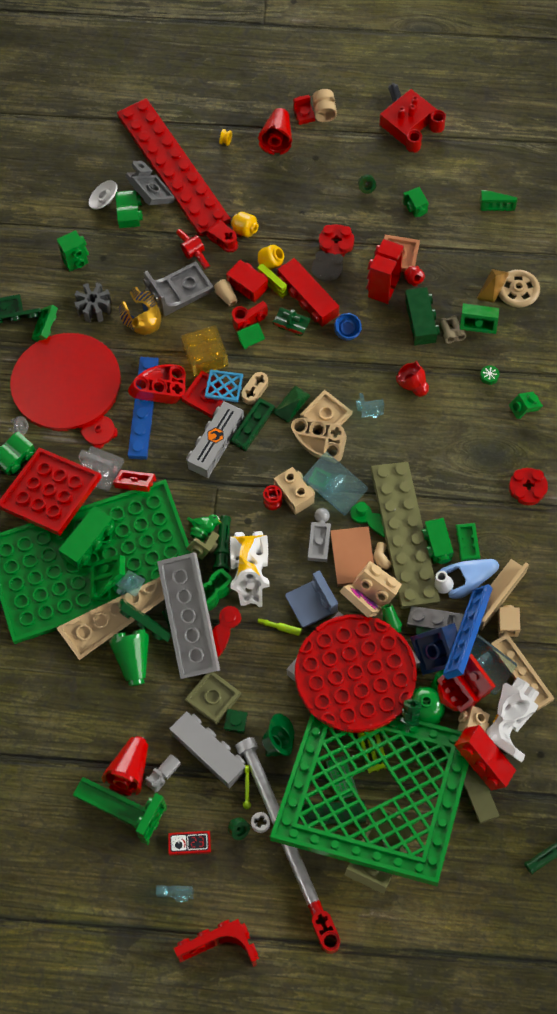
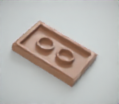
M369 526L330 531L337 587L352 585L369 561L374 563Z

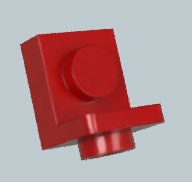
M310 96L294 98L293 110L298 124L314 122L315 115L310 104Z

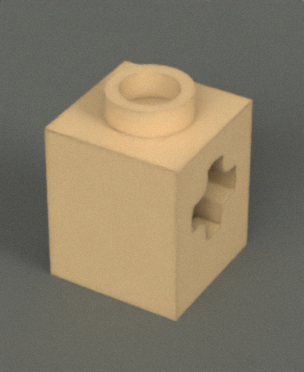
M512 605L499 607L497 614L498 636L502 637L508 633L510 637H518L520 633V608Z

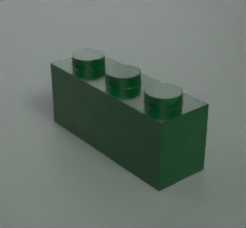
M427 287L406 290L405 303L414 346L436 343L440 330L439 325H435L436 311L431 307V304H433L432 294L428 293Z

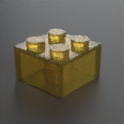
M216 325L181 336L182 347L193 377L198 376L201 371L208 373L210 370H217L228 366L227 353Z

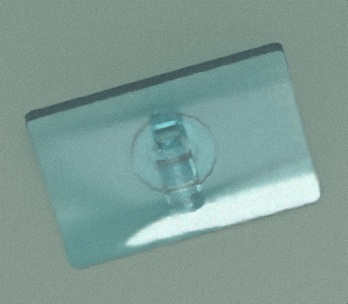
M325 452L303 477L307 484L343 515H346L368 490L365 484L328 452Z
M477 634L470 654L475 657L496 687L490 692L496 695L514 672L517 664Z

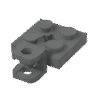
M133 161L131 165L136 172H127L126 178L134 187V190L141 195L145 203L148 205L174 203L175 197L157 175H150L152 170L143 161Z

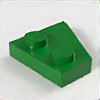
M117 555L91 564L90 599L97 601L125 576V556Z

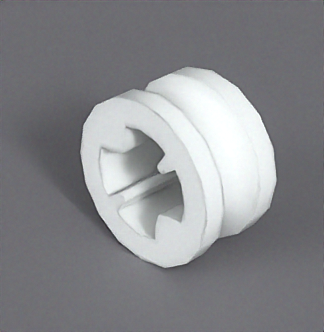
M258 812L251 818L253 830L258 833L268 830L270 820L267 814ZM260 818H264L266 825H261V828L257 827L255 820L259 821Z

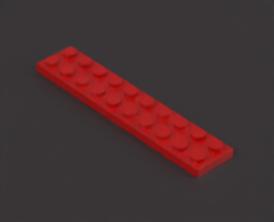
M147 98L117 112L118 118L161 181L172 192L175 201L200 238L206 235L205 231L217 220H221L225 224L231 222L227 212Z

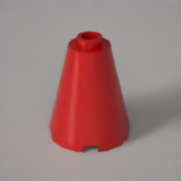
M277 108L273 111L258 135L259 146L265 152L272 155L280 153L281 155L288 152L292 146L290 117L288 111L283 108Z
M131 737L104 771L101 777L102 782L105 784L107 781L110 784L109 788L127 796H131L132 793H136V795L140 793L148 752V744L143 737Z

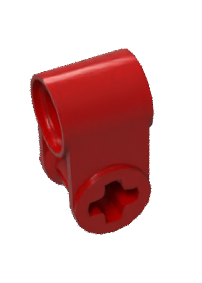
M217 220L205 231L207 237L224 251L232 253L238 249L235 231L230 229L223 221Z

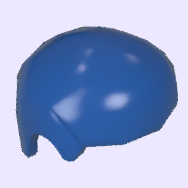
M351 313L341 314L334 323L335 333L339 338L346 341L355 339L362 329L361 321L356 315Z

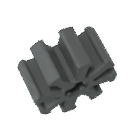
M96 283V287L92 292L89 284H84L85 294L79 291L75 293V306L78 316L83 314L85 321L90 323L92 315L96 314L97 321L101 322L104 320L102 312L110 315L112 311L110 293L108 289L103 292L102 284Z

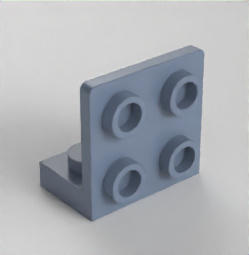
M320 570L313 573V581L285 595L302 628L338 612V602Z

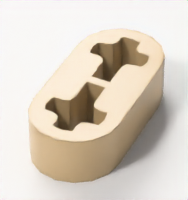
M255 373L243 388L242 400L248 405L255 404L268 387V377L265 373ZM261 379H263V383L260 382L257 385V380L260 381ZM252 391H253V396H250V397L248 398V397H247V394L250 395V394L252 393Z

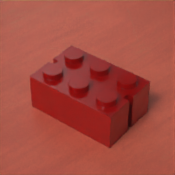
M386 239L382 240L381 245H377L374 252L375 258L370 260L367 268L369 270L367 280L369 281L366 289H368L369 298L389 303L394 289L391 287L396 288L401 277L403 245Z

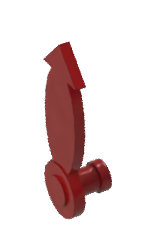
M227 606L222 609L219 615L220 624L212 630L218 658L229 641L230 629L236 627L241 621L240 611L233 606Z

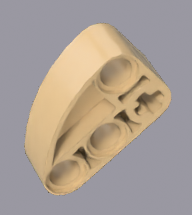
M296 418L292 421L291 429L295 437L311 455L332 464L338 463L342 459L347 436L341 425L305 418ZM299 426H305L303 431H296ZM317 429H323L320 435L314 434ZM331 450L338 451L335 456L328 455Z

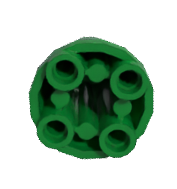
M145 629L133 631V634L126 636V633L114 634L109 643L126 682H128L129 686L145 684L149 635L145 632Z

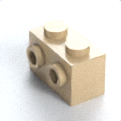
M291 467L274 478V485L281 489L282 498L295 515L314 504L315 492L310 485L307 486L305 484L304 477L300 471L296 472Z
M371 561L358 574L352 584L354 588L380 607L388 604L402 585Z

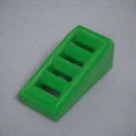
M481 190L480 211H515L517 197Z

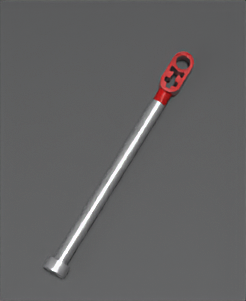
M253 737L247 738L237 743L236 749L239 756L245 757L274 825L280 807L255 752L258 749L257 743ZM282 844L311 912L312 927L320 946L325 953L333 954L340 947V937L332 918L322 908L298 849ZM320 917L322 920H327L325 922L327 931L323 935H320L324 931L322 925H317L318 918ZM328 937H333L337 942L332 948L324 944L325 939Z

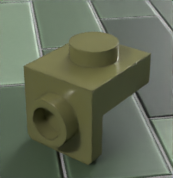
M213 531L204 542L194 538L188 545L187 550L191 553H197V557L202 560L209 552L212 553L218 545L216 540L219 535Z

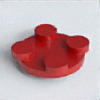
M102 416L95 422L84 426L80 431L84 439L97 450L101 449L104 444L118 435V430L115 428L113 421L106 416Z

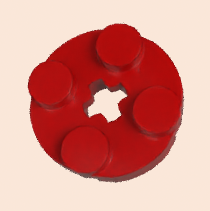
M339 224L326 225L319 235L320 249L329 257H344L354 247V235L351 232V228ZM333 239H339L341 241H338V244H335Z
M533 468L516 470L509 482L510 495L514 496L523 505L539 503L545 497L548 490V482L544 473ZM530 483L533 487H531V490H527V487H523V485Z

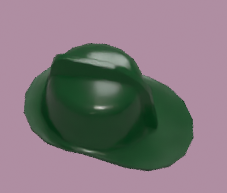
M276 713L272 716L269 728L262 737V744L266 749L265 755L267 757L289 756L292 753L295 736L294 727L291 721L281 713Z

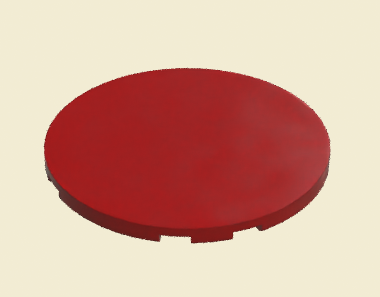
M62 333L36 342L20 356L12 371L10 388L17 409L28 421L41 428L45 427L53 431H68V429L83 428L95 422L111 409L120 391L121 374L116 357L105 344L84 334Z
M361 614L338 616L317 626L302 643L295 663L297 691L307 710L323 724L344 732H369L388 725L401 714L404 700L412 698L416 685V662L405 638L385 621Z

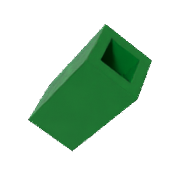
M444 518L425 521L424 529H421V531L423 532L424 540H427L428 546L426 549L428 550L429 558H432L433 564L448 563L452 560L454 552Z

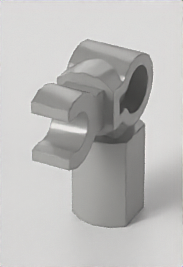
M170 754L158 769L155 768L153 773L149 777L147 776L146 785L155 793L158 792L165 783L164 779L168 780L181 765V762Z

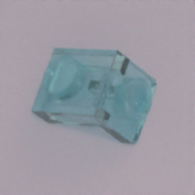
M359 393V400H356L357 411H361L362 418L378 417L384 414V401L381 399L365 402L363 393Z
M128 570L126 575L116 583L119 586L116 592L124 595L126 591L133 596H137L145 579Z

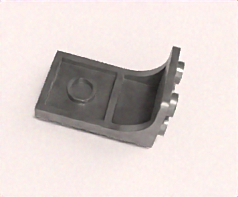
M196 261L158 280H153L148 271L144 272L145 292L149 291L153 295L164 317L214 291L213 285Z

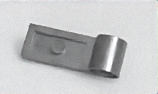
M411 606L407 625L410 628H416L417 626L432 630L455 623L457 631H459L464 614Z

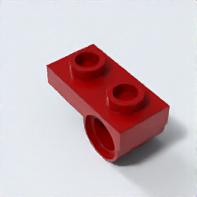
M262 301L249 310L242 306L235 307L232 311L234 329L239 331L258 321L264 320L268 315L267 304Z

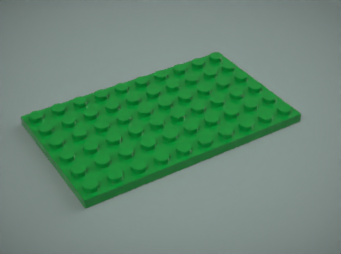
M166 479L153 483L149 492L131 490L81 506L60 536L32 523L0 533V600L14 644L56 631L57 627L159 578L157 561L191 553L187 550L189 543ZM96 506L113 518L115 528L111 535L105 537L99 550H95L92 553L90 561L79 570L61 558L58 550L90 510ZM117 555L125 556V576L97 601L90 599L91 564Z

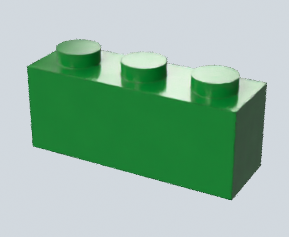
M94 506L59 548L58 551L61 558L80 570L83 565L85 566L90 561L92 553L95 550H99L105 537L111 535L114 531L115 524L113 518Z

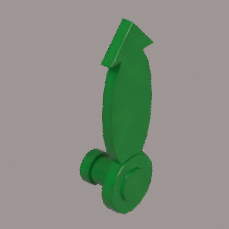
M365 502L355 504L350 512L352 520L359 524L367 523L374 532L385 538L380 514L372 513L370 507Z

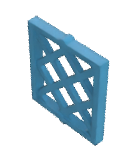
M210 370L205 398L238 402L240 390L242 389L243 374ZM212 375L216 377V380L211 382ZM227 377L229 381L224 384L221 379ZM239 378L240 383L236 385L234 381ZM219 381L222 386L216 388L213 384ZM230 383L234 386L231 390L226 387ZM212 386L214 391L208 393L209 387ZM224 388L227 392L221 395L219 391ZM238 390L237 396L234 397L232 392Z

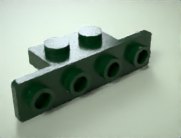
M20 294L0 297V324L5 319H10V322L21 320L20 317L22 316L36 318L42 312L41 308L23 311Z

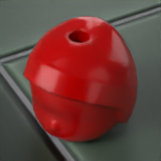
M410 266L405 270L404 277L410 285L418 286V284L423 282L425 274L419 266Z

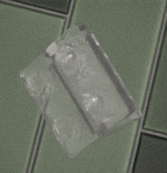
M93 446L89 448L88 452L81 450L78 456L82 466L101 473L102 478L96 487L109 491L124 464V459Z

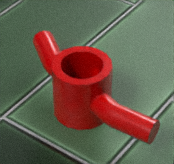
M178 229L176 235L184 241L180 244L184 255L188 259L195 256L204 270L209 268V263L201 253L205 251V248L197 235L189 238L184 231Z

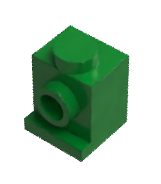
M420 187L403 193V205H406L408 211L412 212L414 217H421L428 212L429 202Z

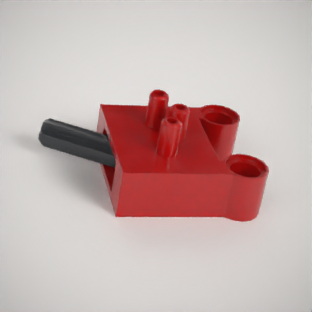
M392 83L388 89L393 104L380 113L379 125L404 144L409 152H418L421 149L422 133L420 131L430 124L429 127L432 132H442L445 128L446 114L441 110H437L412 89L401 96L398 85Z

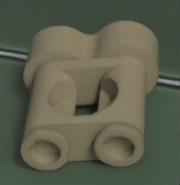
M457 316L440 319L439 322L444 332L443 337L447 344L454 341H462L466 338L465 331L460 330ZM448 324H452V326H453L454 329H451V330H450V327H449Z

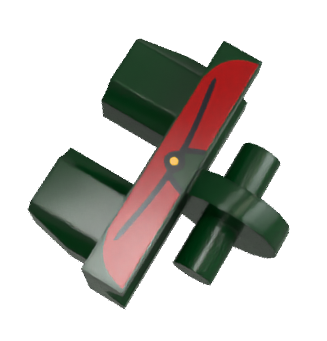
M280 307L277 316L273 320V325L278 326L282 330L292 331L295 335L303 336L310 318L297 314L294 309L289 311Z

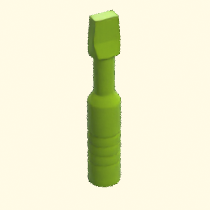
M258 618V623L265 626L274 627L279 631L297 636L301 634V628Z

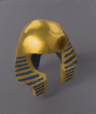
M134 287L130 294L135 303L143 304L144 313L134 317L129 313L126 303L122 302L118 307L122 323L138 334L148 335L154 333L159 329L161 323L159 307L149 291L140 292L138 287Z

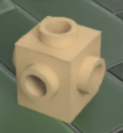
M471 706L460 713L458 730L463 732L465 728L480 725L486 732L487 728H489L488 720L490 714L484 712L479 707Z

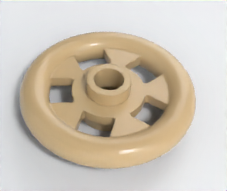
M524 270L509 271L505 283H511L510 288H506L503 285L498 294L500 299L512 307H526L534 303L540 294V285L537 278ZM514 277H522V280H514ZM529 282H530V283L532 284L533 288H529V289H528V286H527L526 283H529ZM511 293L512 295L516 296V298L512 299L508 295ZM526 293L530 296L527 299L522 298Z

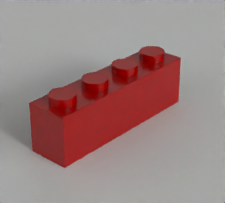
M295 258L277 269L278 277L287 284L290 296L299 301L301 308L310 313L315 323L318 322L323 327L339 316V305Z

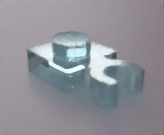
M157 885L156 895L157 897H172L178 902H188V899H193L194 889L192 886L171 885L170 887Z

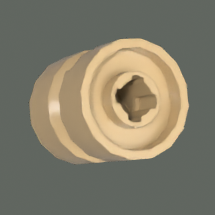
M329 89L316 91L312 96L315 118L320 122L332 121L337 116L334 93Z

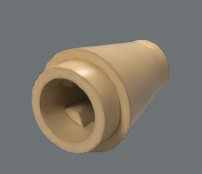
M222 279L214 285L215 293L229 307L238 302L229 281Z

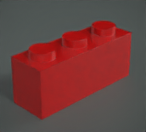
M480 725L465 728L454 746L491 791L507 787L516 769Z

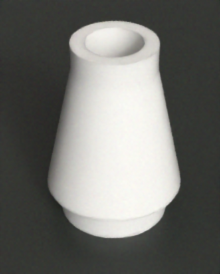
M439 571L436 574L434 584L438 592L443 594L450 592L454 586L452 578L445 571Z

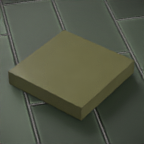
M211 672L205 674L186 697L185 702L217 725L225 716L227 710L233 706L242 694L216 673Z

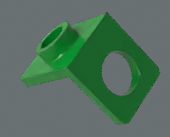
M259 323L236 332L243 349H247V347L265 339Z

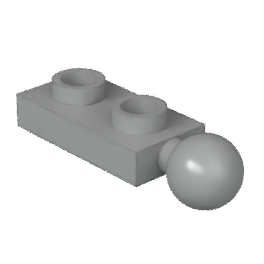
M319 508L314 515L317 522L311 523L308 561L327 562L331 524L325 522L329 520L330 514L327 509Z

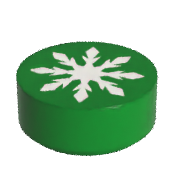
M491 365L485 366L480 374L482 382L488 385L495 384L499 378V370Z

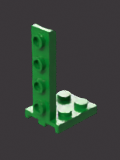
M84 777L81 778L72 795L137 828L136 833L140 842L149 845L150 837L160 824L159 820L162 814L167 810L164 797L155 793L153 798L150 797L145 807Z

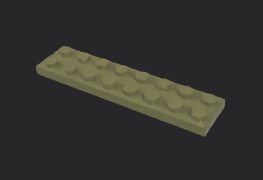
M401 462L371 466L370 470L393 576L402 584L397 592L400 608L437 605L440 603V598L434 584L435 576L431 559L426 549L427 541L424 540V535L421 531L424 528L409 463Z

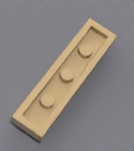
M508 633L491 643L490 647L513 679L516 680L519 677L539 692L534 700L538 705L536 711L554 700L550 691Z

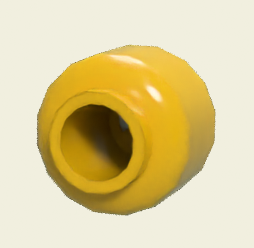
M239 212L233 216L231 226L236 234L250 237L257 232L258 224L254 215Z
M269 245L258 252L259 265L264 264L268 269L272 270L283 264L284 252L276 245Z

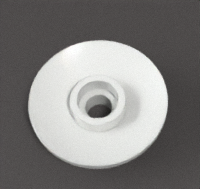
M112 180L100 184L91 194L89 206L97 210L110 204L117 192V184Z

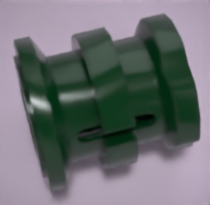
M414 699L404 700V707L402 708V715H400L399 721L407 726L419 725L420 721L418 718L420 717L422 704Z

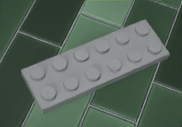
M197 553L157 561L180 678L184 679L220 671Z

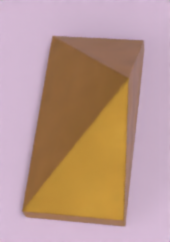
M492 269L477 297L478 300L494 303L509 273Z

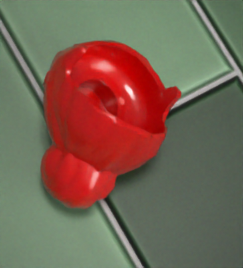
M417 361L415 363H407L400 368L398 375H396V381L400 387L413 391L418 397L425 396L429 392L425 371Z

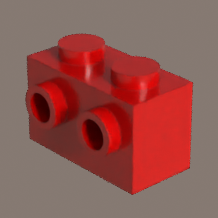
M239 260L226 274L227 281L230 282L231 287L254 303L268 289V278L262 272L259 273L249 263H245L242 260Z

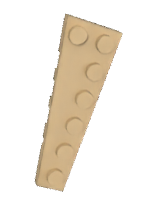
M160 577L57 627V630L79 660L114 636V634H117L135 621L134 618L130 617L128 619L120 613L117 604L122 598L144 614L163 601L164 594Z

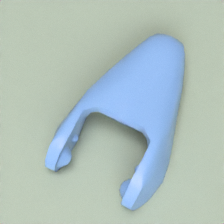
M494 559L470 560L446 566L439 571H445L448 574L458 568L461 570L465 578V585L454 590L452 589L448 593L450 598L458 599L469 595L473 589L479 587L499 569V564Z

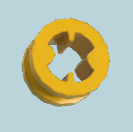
M222 129L219 143L221 145L225 143L226 146H229L232 139V131L229 130L227 132L226 129Z

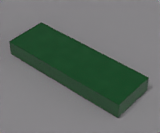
M259 398L231 437L230 443L247 451L275 410V406Z

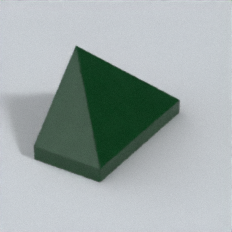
M294 386L273 414L289 423L309 399L310 395Z

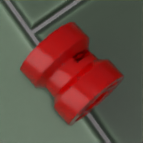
M275 485L266 487L263 492L265 507L269 510L279 509L282 505L281 489Z

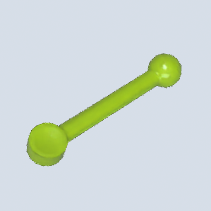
M245 765V802L243 807L249 809L251 807L249 802L250 769L249 765Z

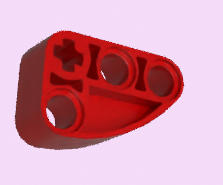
M174 364L154 366L139 374L129 386L128 392L135 399L176 404L185 393V370L183 367Z

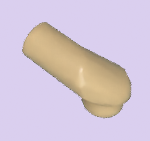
M378 542L373 560L377 566L387 570L391 567V561L384 555L387 545L383 542Z

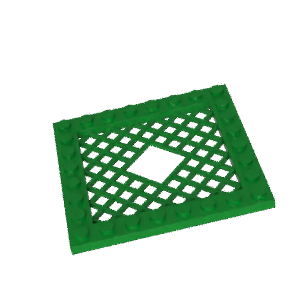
M311 714L270 835V841L438 887L469 765L467 760L454 746L462 731L420 721L417 726H407L399 721V715L388 725L373 730L371 733L363 732L365 736L356 739L350 732L342 731L336 734L333 728L323 724ZM329 729L330 733L332 734V737L325 740ZM381 733L385 741L376 745L372 737ZM348 734L352 742L343 746L339 738ZM400 738L405 746L396 750L391 742ZM368 739L373 747L363 751L359 743ZM336 740L340 748L330 751L326 744ZM388 744L392 752L383 756L379 748ZM421 744L425 751L416 755L411 747ZM355 745L360 753L350 757L346 749ZM322 748H324L327 754L320 757ZM408 749L412 758L403 761L399 753ZM441 749L445 757L436 760L432 752ZM343 751L347 759L338 763L333 755ZM376 751L380 758L370 762L366 754ZM428 755L433 763L424 767L419 759ZM396 756L400 764L390 767L387 759ZM330 757L334 765L324 769L321 761ZM363 757L367 765L357 768L354 760ZM416 761L420 769L411 773L407 765ZM447 761L446 769L444 772L440 764ZM383 762L403 793L367 810L348 778ZM350 763L354 771L345 775L341 767ZM318 765L321 772L314 775L316 766ZM436 766L441 774L431 778L427 770ZM403 767L408 775L398 779L394 771ZM337 769L342 777L332 781L328 773ZM424 773L428 781L419 785L414 776ZM324 775L329 783L319 788L315 779ZM443 778L441 788L439 790L435 782ZM411 779L416 787L406 791L402 782ZM345 781L349 789L339 793L335 785ZM312 782L313 786L315 787V790L308 793ZM431 784L436 792L426 796L422 788ZM332 787L336 795L326 799L322 791ZM419 791L423 799L414 803L409 795ZM352 792L356 801L347 805L343 796ZM319 794L323 801L313 806L309 797ZM438 796L436 807L434 808L430 800ZM406 797L410 805L401 809L396 801ZM339 799L343 807L334 811L329 803ZM306 800L310 808L302 811ZM426 802L431 811L422 815L417 806ZM393 803L397 812L388 816L384 807ZM359 804L364 813L354 817L350 808ZM326 805L330 814L321 818L316 809ZM414 809L418 817L409 821L404 813ZM380 810L385 818L375 822L370 814ZM347 811L351 819L341 823L337 815ZM313 812L317 820L307 824L303 816ZM400 815L405 824L396 828L391 819ZM433 815L431 825L429 826L425 818ZM367 816L371 825L362 829L358 820ZM333 817L337 826L328 830L324 821ZM421 821L426 829L416 833L412 825ZM388 822L392 830L382 834L378 826ZM354 823L358 831L348 835L344 827ZM320 824L324 831L312 827ZM408 827L413 836L403 840L399 831ZM374 828L379 837L369 841L365 833ZM338 830H341L344 836L333 833ZM428 833L427 841L424 845L420 837ZM395 834L400 843L390 847L386 838ZM361 835L365 842L355 840L354 838ZM416 840L421 848L411 852L407 844ZM382 841L386 848L374 844ZM403 846L407 853L396 851V849ZM423 852V856H422V857H418V856H417V855H419L420 853Z

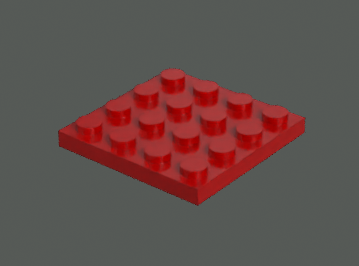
M38 448L1 497L0 510L60 536L101 480V473Z

